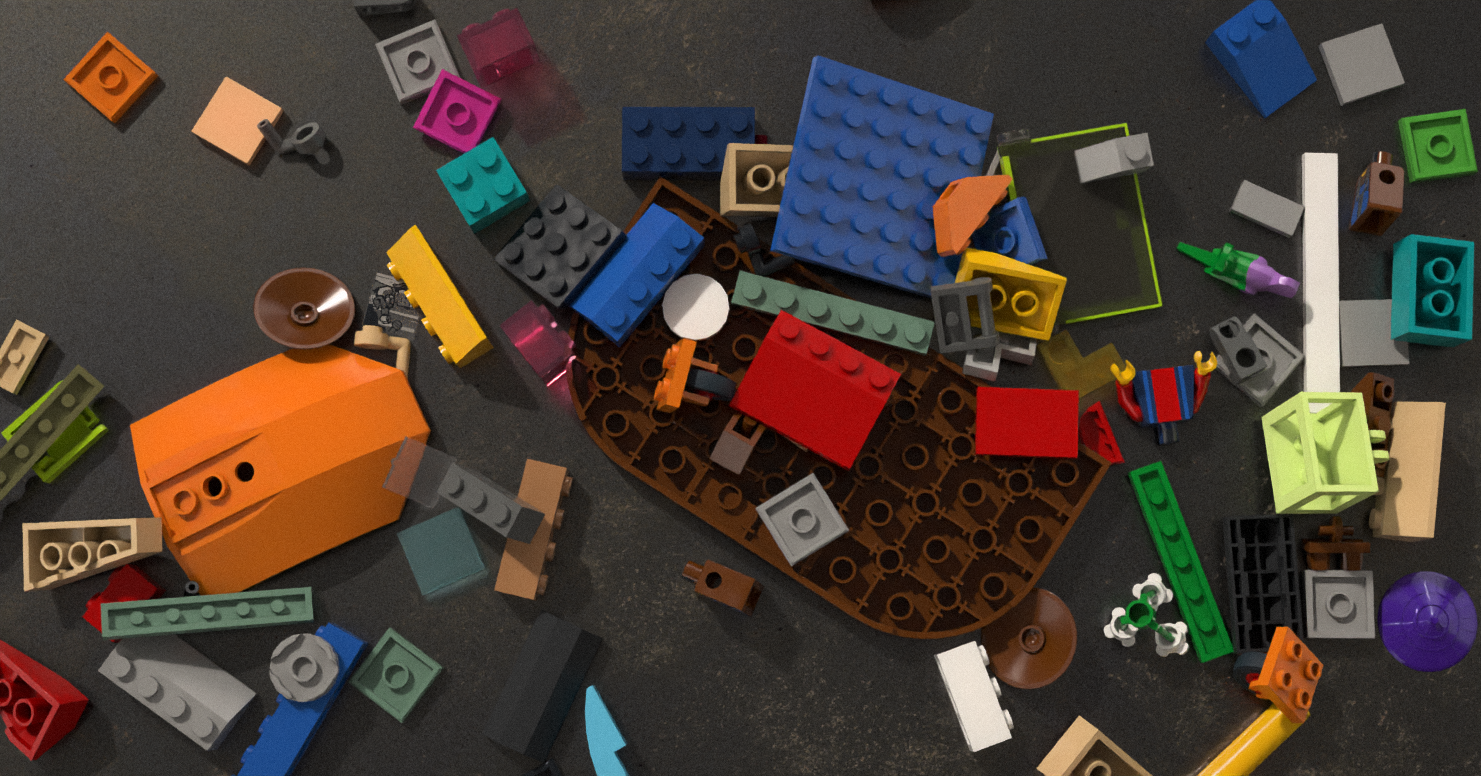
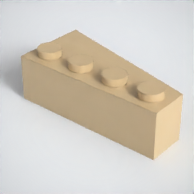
M162 517L22 523L24 592L51 590L162 552Z

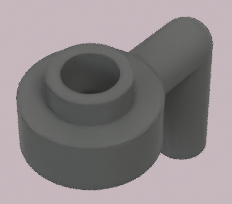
M268 119L260 121L257 125V128L277 154H285L293 150H297L300 154H314L323 147V142L326 138V134L316 122L303 125L294 132L292 137L284 140Z

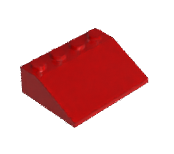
M781 310L755 355L729 407L849 471L901 374Z

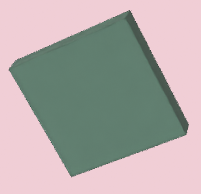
M389 627L348 683L401 723H404L443 671L444 667Z

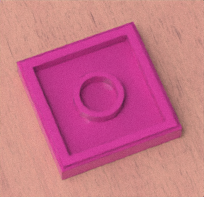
M442 69L413 128L464 154L480 145L502 99Z

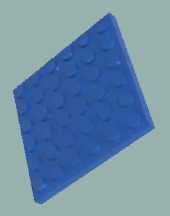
M819 55L814 57L770 251L932 299L931 286L955 283L962 253L941 257L937 253L933 205L952 181L965 177L981 176L994 114Z

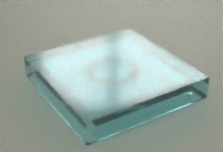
M456 507L397 533L422 595L429 594L486 569L460 507Z

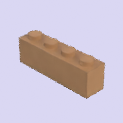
M527 459L518 497L545 513V516L530 544L507 538L494 591L537 601L538 594H545L549 576L544 575L546 562H552L555 555L557 543L552 542L554 530L561 529L565 510L560 509L563 496H569L573 477H568L569 470L567 468Z

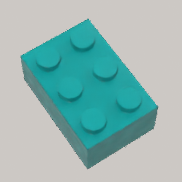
M1410 234L1393 244L1391 340L1445 347H1455L1472 340L1474 242Z

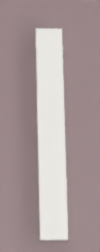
M1304 153L1302 155V206L1305 207L1302 213L1303 354L1306 356L1303 359L1304 392H1340L1338 153ZM1309 403L1310 413H1317L1332 403Z

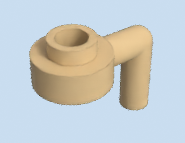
M365 325L362 331L355 332L354 346L370 350H397L395 368L403 370L408 378L411 351L409 339L389 336L383 333L382 327Z

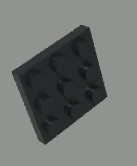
M556 184L493 259L498 265L564 313L628 236L623 230Z

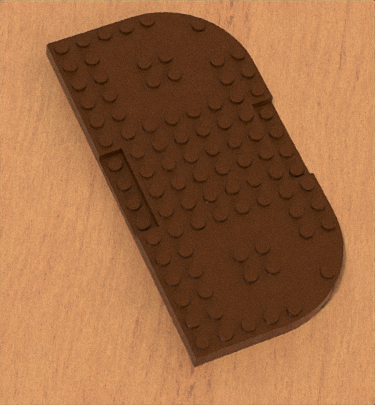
M660 176L623 232L627 235L654 203L678 216L704 237L705 246L677 280L685 275L701 274L713 278L721 284L726 292L729 302L727 322L715 336L708 340L696 341L693 358L718 365L717 373L736 382V393L777 317L731 305L739 272L744 271L756 275L747 253L740 254L734 241L733 235L738 234V225L726 217L720 216L718 212ZM758 238L765 262L783 255L770 251L771 246ZM796 262L790 267L765 276L856 301ZM665 294L621 347H618L577 312L574 311L571 318L565 349L567 384L578 417L600 450L623 470L793 578L797 583L851 618L886 634L912 639H939L957 636L986 626L1015 607L1039 580L1112 464L1080 442H1078V458L975 455L976 388L992 386L977 377L962 374V367L928 347L926 356L815 327L900 373V378L849 471L809 449L805 452L781 434L767 427L740 475L710 459L723 430L736 412L735 409L729 407L731 401L712 399L709 400L708 405L701 406L681 400L680 407L671 413L657 410L659 401L654 400V394L658 382L662 381L666 376L667 369L662 368L665 353L668 348L671 349L672 345H675L682 339L670 330L664 320L662 304ZM814 473L849 531L791 567L755 508ZM1022 588L1014 597L1011 596L1012 590Z

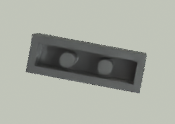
M455 463L451 464L437 491L438 494L503 536L527 544L531 543L545 516V513L478 471Z

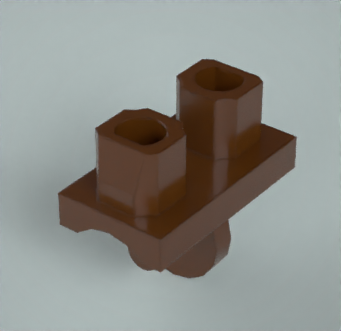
M1331 516L1329 525L1318 526V535H1326L1329 538H1301L1300 548L1307 551L1308 568L1312 570H1330V553H1340V569L1360 571L1364 553H1370L1371 543L1363 542V539L1343 538V536H1353V526H1343L1340 516Z

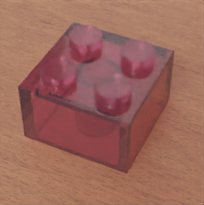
M518 8L511 11L510 9H503L495 13L491 20L481 25L480 23L470 24L462 30L461 34L457 35L481 89L540 62L534 41Z
M531 300L499 326L548 387L566 373L565 366L571 361L573 364L576 362L575 353L578 352V349L564 330L559 334L554 328L558 325L546 307L542 304L537 308Z

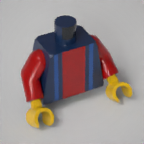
M1197 351L1194 354V360L1198 368L1195 370L1194 365L1137 372H1135L1134 366L1128 360H1125L1126 369L1121 373L1118 366L1114 363L1111 365L1110 370L1117 378L1118 404L1133 421L1139 422L1141 428L1157 426L1160 445L1180 442L1177 423L1188 422L1193 419V415L1199 412L1208 392L1211 371L1217 366V359L1214 353L1211 352L1210 359L1203 363L1201 362L1202 354L1200 351Z

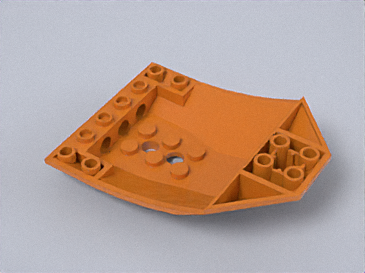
M331 344L313 349L293 348L210 384L130 425L141 487L154 517H162V536L167 547L190 581L198 583V593L200 595L242 592L330 549L396 520H400L431 431L403 370ZM244 462L250 463L254 468V475L248 482H243L238 477V468ZM214 477H217L222 483V490L217 496H213L208 488L210 480Z

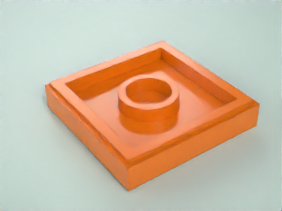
M107 32L63 80L115 124L158 75Z

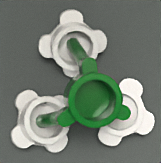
M1151 573L1147 581L1142 584H1136L1133 587V595L1138 597V600L1132 601L1127 606L1126 612L1121 607L1115 608L1112 611L1113 618L1110 624L1104 627V634L1107 638H1115L1121 641L1123 646L1130 647L1136 641L1135 635L1137 631L1150 627L1155 631V641L1158 645L1156 652L1160 656L1166 657L1169 653L1184 655L1189 650V645L1186 643L1188 626L1183 622L1160 625L1155 622L1158 606L1164 602H1170L1173 599V592L1164 586L1162 577L1159 574Z

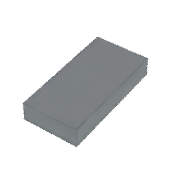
M1244 180L1229 212L1290 238L1293 236L1305 207Z

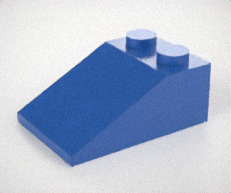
M1271 0L1254 1L1214 30L1205 42L1264 119L1317 81L1286 19Z

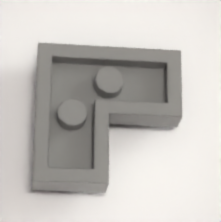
M971 326L972 335L982 333L981 328ZM999 332V345L966 350L962 374L995 381L1000 358L1032 365L1037 338Z

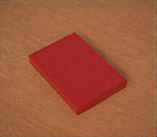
M977 387L975 455L1078 458L1079 390Z

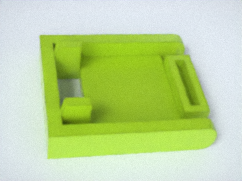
M62 381L58 382L1 432L7 441ZM88 406L83 409L46 450L51 457L45 456L40 462L37 460L31 467L43 482L51 483L108 432V428L104 424H100L92 430L100 419Z

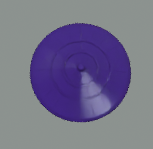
M1419 571L1401 577L1387 589L1378 609V630L1384 646L1397 661L1411 669L1422 672H1437L1448 669L1459 663L1469 653L1475 642L1478 619L1474 603L1467 591L1458 582L1441 573Z

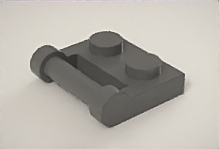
M980 277L967 282L931 286L940 354L988 348L1000 344L999 332L995 330L990 292L993 290L991 278ZM977 295L982 333L972 335L967 296Z

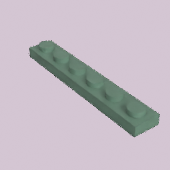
M744 271L739 272L731 305L776 317L783 310L814 327L923 356L927 354L935 322Z
M311 587L101 604L103 640L313 623L314 620Z

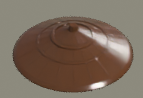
M301 267L281 271L266 280L255 295L253 312L260 329L275 342L296 349H313L328 345L345 334L351 326L355 315V303L350 290L340 279L323 270Z
M1033 587L1015 607L992 623L982 627L981 645H983L988 656L989 668L1000 680L1016 688L1036 689L1051 684L1067 670L1073 660L1077 647V629L1069 608L1059 597L1047 590ZM1022 588L1012 590L1011 596L1014 597Z

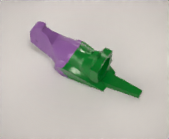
M1179 242L1177 250L1205 265L1204 272L1246 294L1255 295L1257 292L1268 291L1292 298L1300 285V282L1277 273L1272 267L1268 266L1267 260L1257 254L1233 250L1234 245L1227 242L1221 249L1213 248L1212 252Z

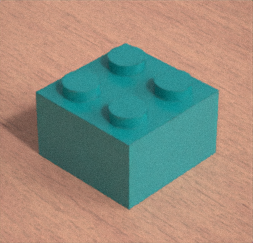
M494 137L436 170L474 234L530 202L525 188Z

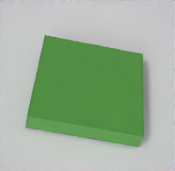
M1466 109L1404 117L1398 120L1410 184L1474 175L1478 172Z

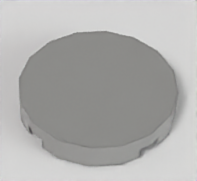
M309 633L292 635L281 641L273 651L270 660V679L275 689L285 698L293 701L307 702L321 698L335 685L339 674V660L333 646L324 638Z

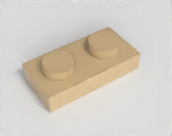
M19 320L15 321L0 348V387L13 394H18L50 336Z

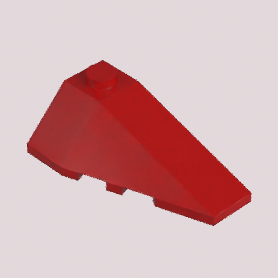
M0 639V716L7 726L4 732L9 741L31 761L37 760L75 728L89 699L68 680Z

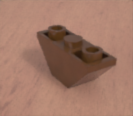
M1368 372L1351 392L1362 393L1368 430L1385 431L1386 439L1379 443H1371L1372 450L1387 451L1388 437L1391 430L1390 418L1392 400L1395 393V379L1375 372ZM1387 461L1374 464L1377 478H1384Z

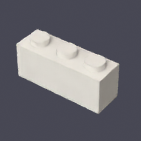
M971 641L934 655L969 750L976 752L1011 739L1012 736L1009 730L1014 729V725L1008 710L1002 711L997 698L1001 697L1002 694L995 677L989 678L985 666L990 663L983 645L977 647L976 641Z

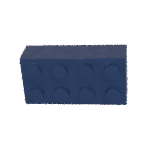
M622 107V175L624 180L657 181L661 176L667 181H721L727 145L729 143L755 144V107Z

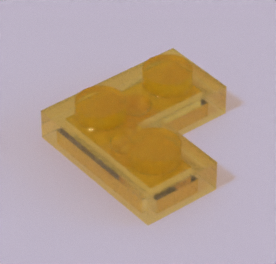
M1067 329L1051 337L1049 341L1046 340L1036 346L1060 390H1079V399L1116 379L1110 370L1112 364L1115 363L1118 366L1120 373L1126 369L1113 343L1083 358Z

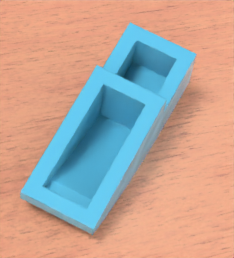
M592 685L586 689L585 719L588 745L597 776H630L616 752L626 746L627 742L596 686Z

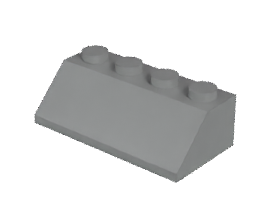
M177 634L122 639L98 670L207 751L219 748L258 694Z

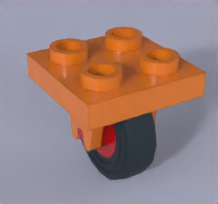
M683 338L675 345H672L671 349L668 348L665 353L662 368H666L667 372L665 378L657 384L654 400L659 401L657 410L667 413L678 409L681 400L701 406L708 405L709 400L712 399L731 401L735 394L736 382L717 373L718 365L693 358L697 342Z
M1277 627L1268 652L1251 651L1242 653L1235 662L1233 677L1243 688L1256 694V697L1270 699L1292 723H1304L1312 704L1318 680L1322 674L1323 664L1289 627Z

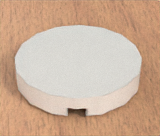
M701 274L685 275L674 281L666 291L662 304L664 320L670 330L682 339L686 338L693 341L708 340L718 334L726 324L729 313L728 296L721 284L713 278Z

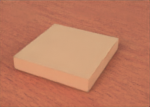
M225 77L191 132L250 166L266 141V138L257 128L258 123L268 119L274 127L284 111L281 107L232 79Z

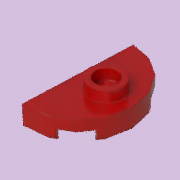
M1098 401L1088 407L1079 419L1078 440L1081 444L1112 463L1110 466L1125 463L1102 405Z

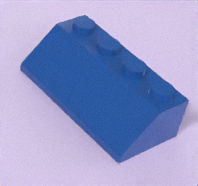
M654 203L628 232V237L569 306L618 347H621L666 293L672 283L677 280L705 246L702 235L678 216Z

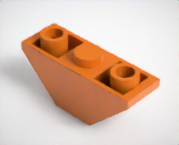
M1009 175L965 177L952 181L933 205L937 253L941 257L959 255L969 246L971 240L968 238L974 230L980 229L989 219L987 213L992 206L1000 203L1007 195L1008 191L1006 188L1013 180Z

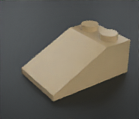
M1081 716L1077 717L1036 768L1045 776H1152L1107 736Z

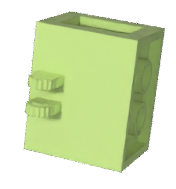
M1300 392L1262 416L1276 514H1337L1379 492L1374 464L1386 462L1390 459L1388 451L1372 450L1371 443L1384 441L1386 435L1383 430H1368L1362 393ZM1309 403H1332L1317 413H1310Z

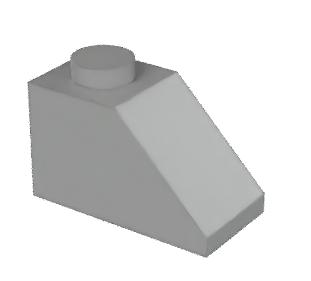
M1148 133L1115 138L1074 151L1081 184L1141 173L1154 166Z

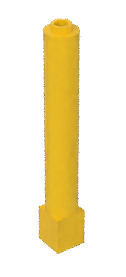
M1273 703L1197 776H1248L1303 723H1292ZM1309 711L1307 713L1305 721L1311 716Z

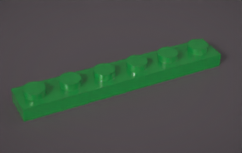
M1159 461L1129 472L1128 476L1183 620L1188 626V633L1199 662L1204 663L1233 652V646L1162 462Z

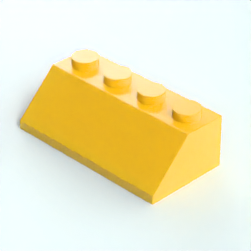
M416 225L411 227L386 252L392 261L387 264V267L396 281L403 279L409 289L404 292L405 296L414 309L419 306L426 315L421 321L431 337L437 334L441 339L443 345L438 348L447 363L455 362L459 368H462L494 347Z

